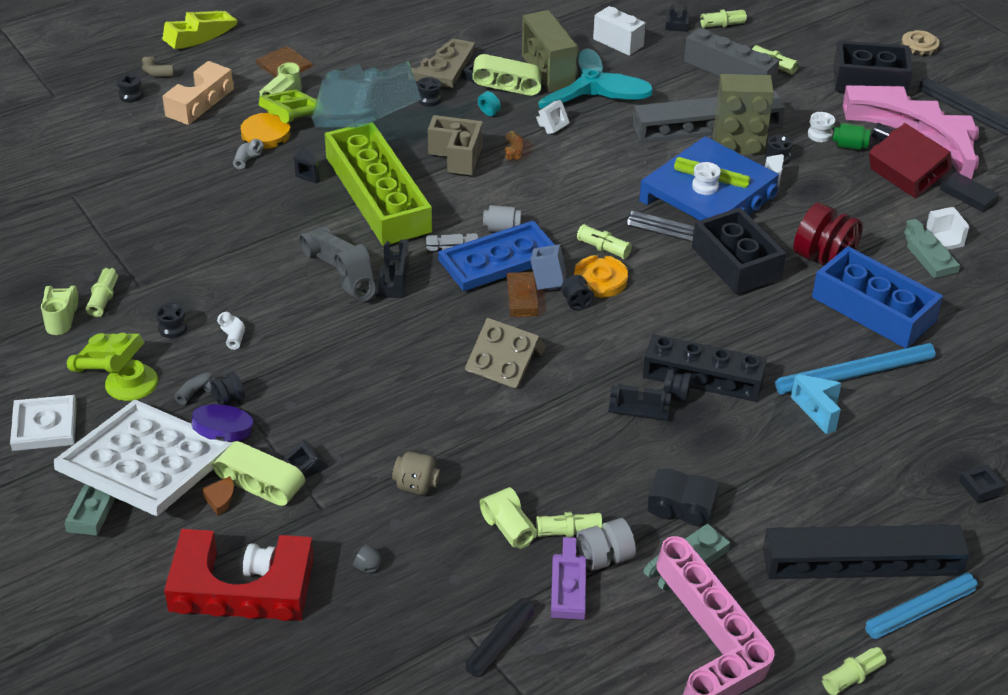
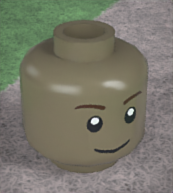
M407 451L403 457H397L392 480L396 481L399 490L423 496L427 494L430 487H437L440 469L435 468L436 463L432 456Z

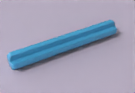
M970 573L954 578L867 620L865 626L866 633L872 639H878L974 592L978 585L977 580Z

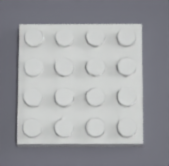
M134 399L55 458L54 469L152 515L158 516L212 471L213 463L233 442L224 441V438L216 436V440L207 439L192 429L191 423Z

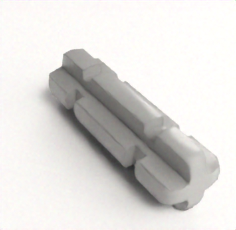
M470 233L463 237V234L441 235V238H437V235H428L426 237V248L429 252L438 251V248L444 250L478 239V235Z

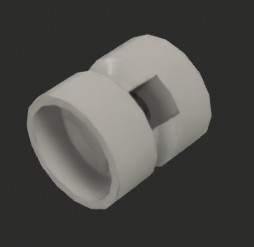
M623 518L605 522L601 529L598 526H592L577 532L579 554L586 558V568L589 571L608 567L611 560L614 563H620L633 559L636 555L632 531Z

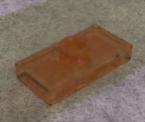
M507 273L510 317L538 316L534 273Z

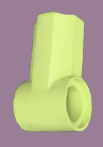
M295 63L280 65L278 67V76L259 91L260 96L294 89L301 91L302 84L299 66Z
M508 487L480 500V509L486 522L491 526L496 524L512 547L525 548L537 537V529L521 510L520 500L512 488Z

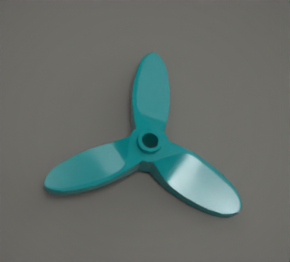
M584 49L580 52L578 58L581 76L571 85L542 98L538 105L542 109L554 101L561 100L563 103L583 94H599L609 98L644 99L653 94V89L649 82L622 74L603 73V65L599 55L591 49Z

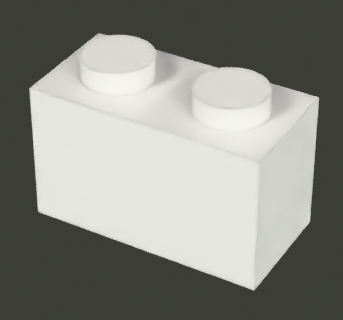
M608 6L595 15L593 39L630 56L644 46L646 22Z

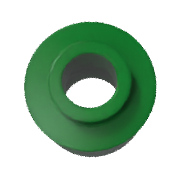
M840 123V127L834 128L832 142H837L838 148L867 149L870 129L865 128L863 125Z

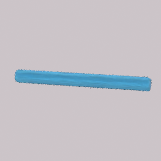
M927 343L780 377L775 381V387L778 394L783 395L792 392L794 378L799 374L838 382L931 360L936 356L934 346Z

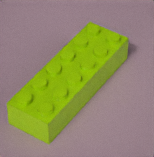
M373 121L325 133L327 160L382 246L387 241L390 244H394L401 239L406 240L432 233V207Z

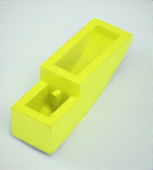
M226 11L186 12L185 21L165 22L162 39L174 49L187 48L220 36L236 26L238 20Z

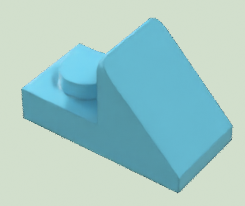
M801 374L796 375L791 398L826 435L836 431L841 410L837 405L841 383Z

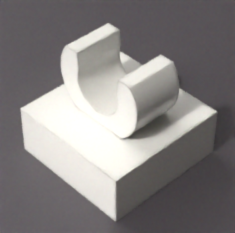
M561 100L554 101L538 111L540 116L536 117L539 126H544L547 134L555 133L570 123Z

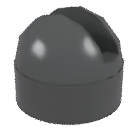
M365 544L356 555L353 567L365 573L375 572L380 566V553L372 546Z

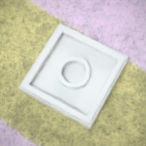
M75 395L14 400L10 439L12 451L74 445L77 406Z

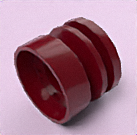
M820 202L815 203L807 211L798 227L793 245L794 253L811 261L818 258L819 264L824 266L846 247L849 246L855 250L857 249L862 235L863 222L857 218H851L845 213L838 216L837 210Z

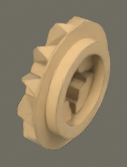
M916 30L904 34L901 45H909L912 54L917 53L921 56L923 54L931 55L932 52L937 51L939 40L929 32Z

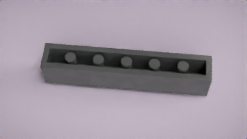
M776 91L773 94L768 129L782 128L785 106ZM717 97L634 106L633 128L639 142L645 143L713 135Z

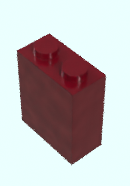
M906 123L893 130L880 144L875 145L869 152L870 169L915 199L952 168L951 151Z

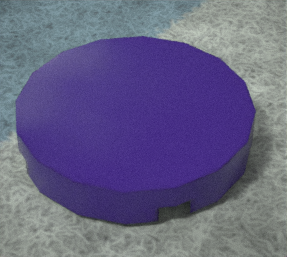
M218 404L203 405L196 408L192 413V429L210 440H216V436L224 437V441L227 442L241 441L250 436L253 428L252 417L245 411L232 406Z

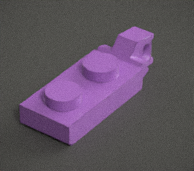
M563 537L562 555L554 554L551 618L583 620L585 618L586 558L576 555V538Z

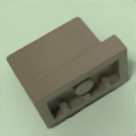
M487 318L465 366V370L512 389H518L532 355L535 354L542 357L546 346L538 335Z

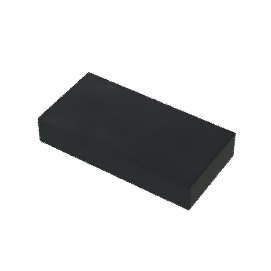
M958 172L953 173L942 181L940 190L981 212L995 204L999 198V194Z

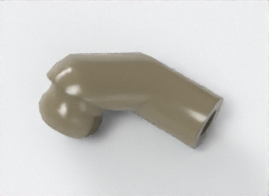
M143 57V65H141L143 71L153 77H174L173 65H155L154 57Z

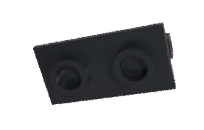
M618 383L617 386H611L608 412L668 420L671 393H665L666 390L644 388V394L638 393L639 387L621 385V383Z

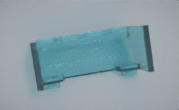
M409 61L400 63L387 70L378 71L377 67L362 72L360 64H356L342 71L336 69L325 74L326 78L321 82L312 119L315 127H359L421 100Z

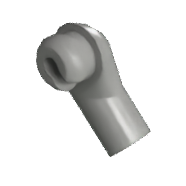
M253 139L251 142L240 145L233 161L234 167L243 169L247 160L258 157L264 148L263 142L259 139Z

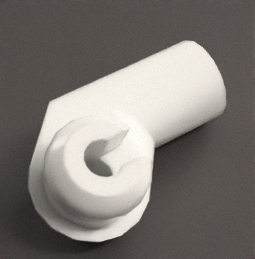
M223 312L218 316L217 322L221 325V329L228 334L226 345L230 349H238L245 332V325L237 317L232 316L230 312Z

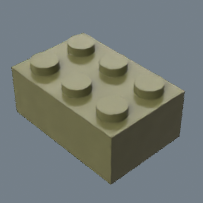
M549 10L523 15L522 57L527 63L534 64L541 69V82L548 92L557 91L575 82V77L578 76L576 58L579 55V48L577 43L570 38L567 30L563 29L558 19Z
M720 74L713 128L714 141L739 154H765L774 94L771 75Z

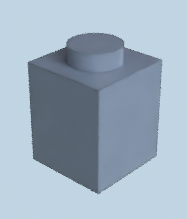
M560 244L533 249L530 261L537 289L556 290L560 288L567 276Z

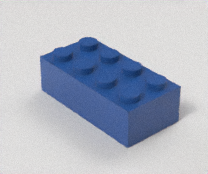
M848 246L816 272L812 298L894 343L908 348L937 322L943 295Z

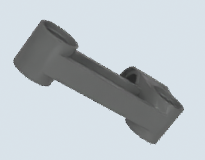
M327 226L319 227L299 236L300 246L307 257L315 255L337 268L342 287L348 295L359 301H368L373 297L376 285L370 266V256L364 245L358 244L354 246L332 235ZM361 282L360 287L356 290L357 284Z

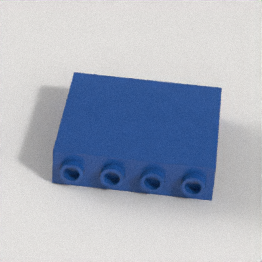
M705 136L642 179L639 201L648 205L659 198L698 220H703L739 207L749 215L776 196L779 189L777 185L779 174ZM677 157L700 163L709 162L721 169L749 176L750 183L747 188L719 182L717 192L703 195L695 192L692 187L695 176L674 170V164Z

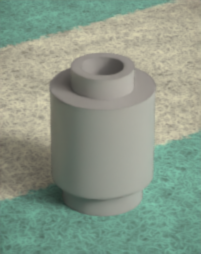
M490 205L489 210H484L483 226H488V232H499L521 225L522 211L515 210V207Z

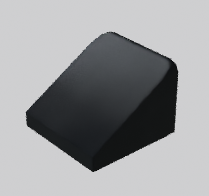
M302 147L294 155L296 177L318 184L320 182L318 160L305 147Z
M306 440L300 442L282 459V461L297 467L305 478L329 467L316 448Z

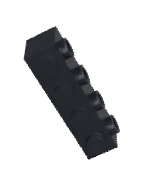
M652 334L644 358L643 378L665 382L668 369H675L680 374L692 373L690 387L692 389L758 402L767 358Z

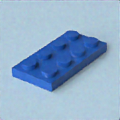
M533 220L438 251V260L462 291H466L531 269L530 259L533 249L552 246L554 243Z

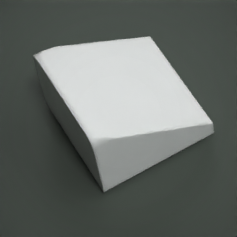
M783 154L767 157L765 163L766 168L779 174L778 187L784 158Z

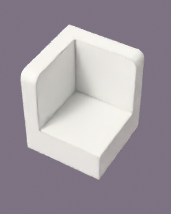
M954 207L930 211L926 230L931 231L947 250L964 247L969 225Z

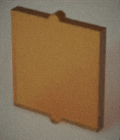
M288 46L274 52L271 51L269 54L256 59V64L274 77L278 76V67L284 63L297 64L300 72L312 67L311 62Z

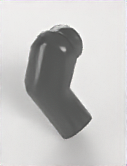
M204 372L187 380L175 393V400L179 404L185 405L201 387L206 392H211L210 381L216 378L212 377V373Z

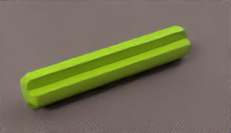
M677 157L674 170L694 175V168L700 162ZM720 168L721 172L718 182L743 188L748 187L750 183L749 176Z

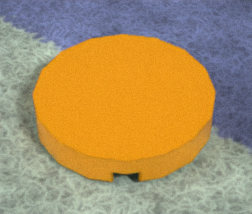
M259 113L250 116L241 125L242 140L251 142L253 139H259L263 142V149L277 147L279 142L283 141L285 143L288 141L291 135L290 122L283 123L279 115H272L270 113Z
M598 255L589 256L582 259L575 266L574 275L585 277L588 287L594 293V297H612L621 293L627 286V267L620 260L611 256H605V259L598 258Z

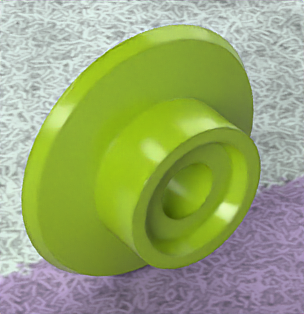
M130 359L119 372H111L105 381V389L115 399L123 401L138 400L148 396L155 390L158 385V375L151 367L138 360Z

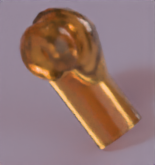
M509 131L506 135V140L511 146L505 148L504 151L507 153L505 157L508 160H518L522 156L523 138L515 131Z

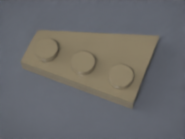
M458 39L450 40L436 50L434 57L431 59L425 58L421 61L420 67L417 69L412 67L408 70L407 79L419 81L425 77H433L440 80L441 87L453 88L462 70L475 52V43Z

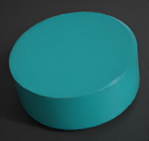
M486 91L478 97L479 108L484 114L492 117L500 112V101L492 92Z

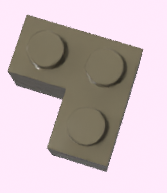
M433 115L428 127V154L447 157V172L472 176L483 146V121Z

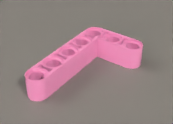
M679 536L665 539L656 563L659 574L723 654L690 674L683 695H738L765 679L775 654L772 645L689 542ZM752 659H756L760 663L754 662ZM724 674L731 675L733 678H728ZM695 689H700L706 694H700Z

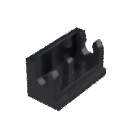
M400 240L399 251L397 252L390 250L389 241L384 244V257L381 259L376 297H404L409 265L408 240Z

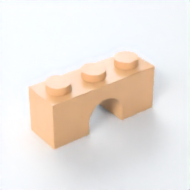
M207 61L193 72L195 87H185L177 84L162 96L165 116L190 125L234 90L231 69Z

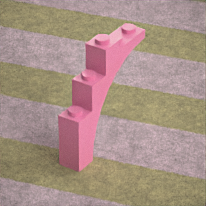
M846 86L843 100L846 120L879 122L894 128H899L903 123H906L951 151V163L957 172L972 179L973 172L978 169L979 165L978 155L974 153V141L978 139L979 128L975 126L972 116L944 115V111L940 110L938 101H912L910 96H907L905 87Z

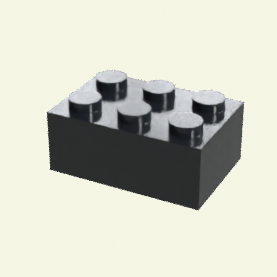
M838 40L833 64L835 91L845 93L846 86L905 87L906 94L908 95L913 72L909 45Z
M741 207L695 222L692 248L736 295L782 279L786 252Z

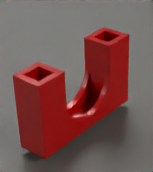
M181 529L164 589L168 612L238 616L249 619L268 618L281 621H302L314 560L312 537L279 535L273 564L265 575L246 584H228L216 579L212 575L217 555L214 531Z

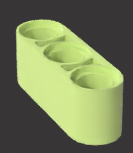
M487 54L479 55L474 61L473 80L481 86L530 96L536 95L541 89L542 71L534 64Z
M238 441L233 442L213 463V469L221 479L230 476L234 486L279 506H285L305 484V477L297 467Z

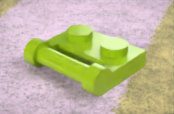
M296 89L259 96L258 106L268 110V113L272 115H279L283 123H289L296 118L310 115L314 117L321 116L325 112V107L321 101Z
M99 333L89 339V343L78 355L69 356L67 367L71 372H82L84 369H105L108 372H119L145 342L140 334Z

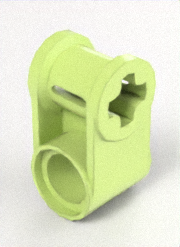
M52 286L45 287L41 310L47 333L61 335L70 330L74 313L78 307V290L76 286L53 289Z

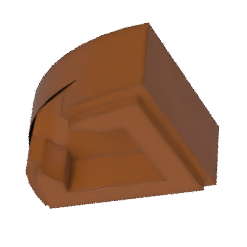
M230 476L202 489L203 497L217 516L229 508V503L232 501L235 493L233 480Z

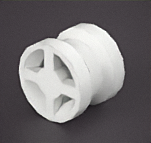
M826 112L813 113L810 118L811 126L808 129L809 138L816 142L829 141L833 134L831 128L834 127V116Z
M703 162L695 166V178L692 183L695 192L703 195L717 192L719 188L718 179L721 172L717 165Z
M250 543L247 546L243 560L244 576L265 575L273 564L276 547L269 546L263 549L258 544Z

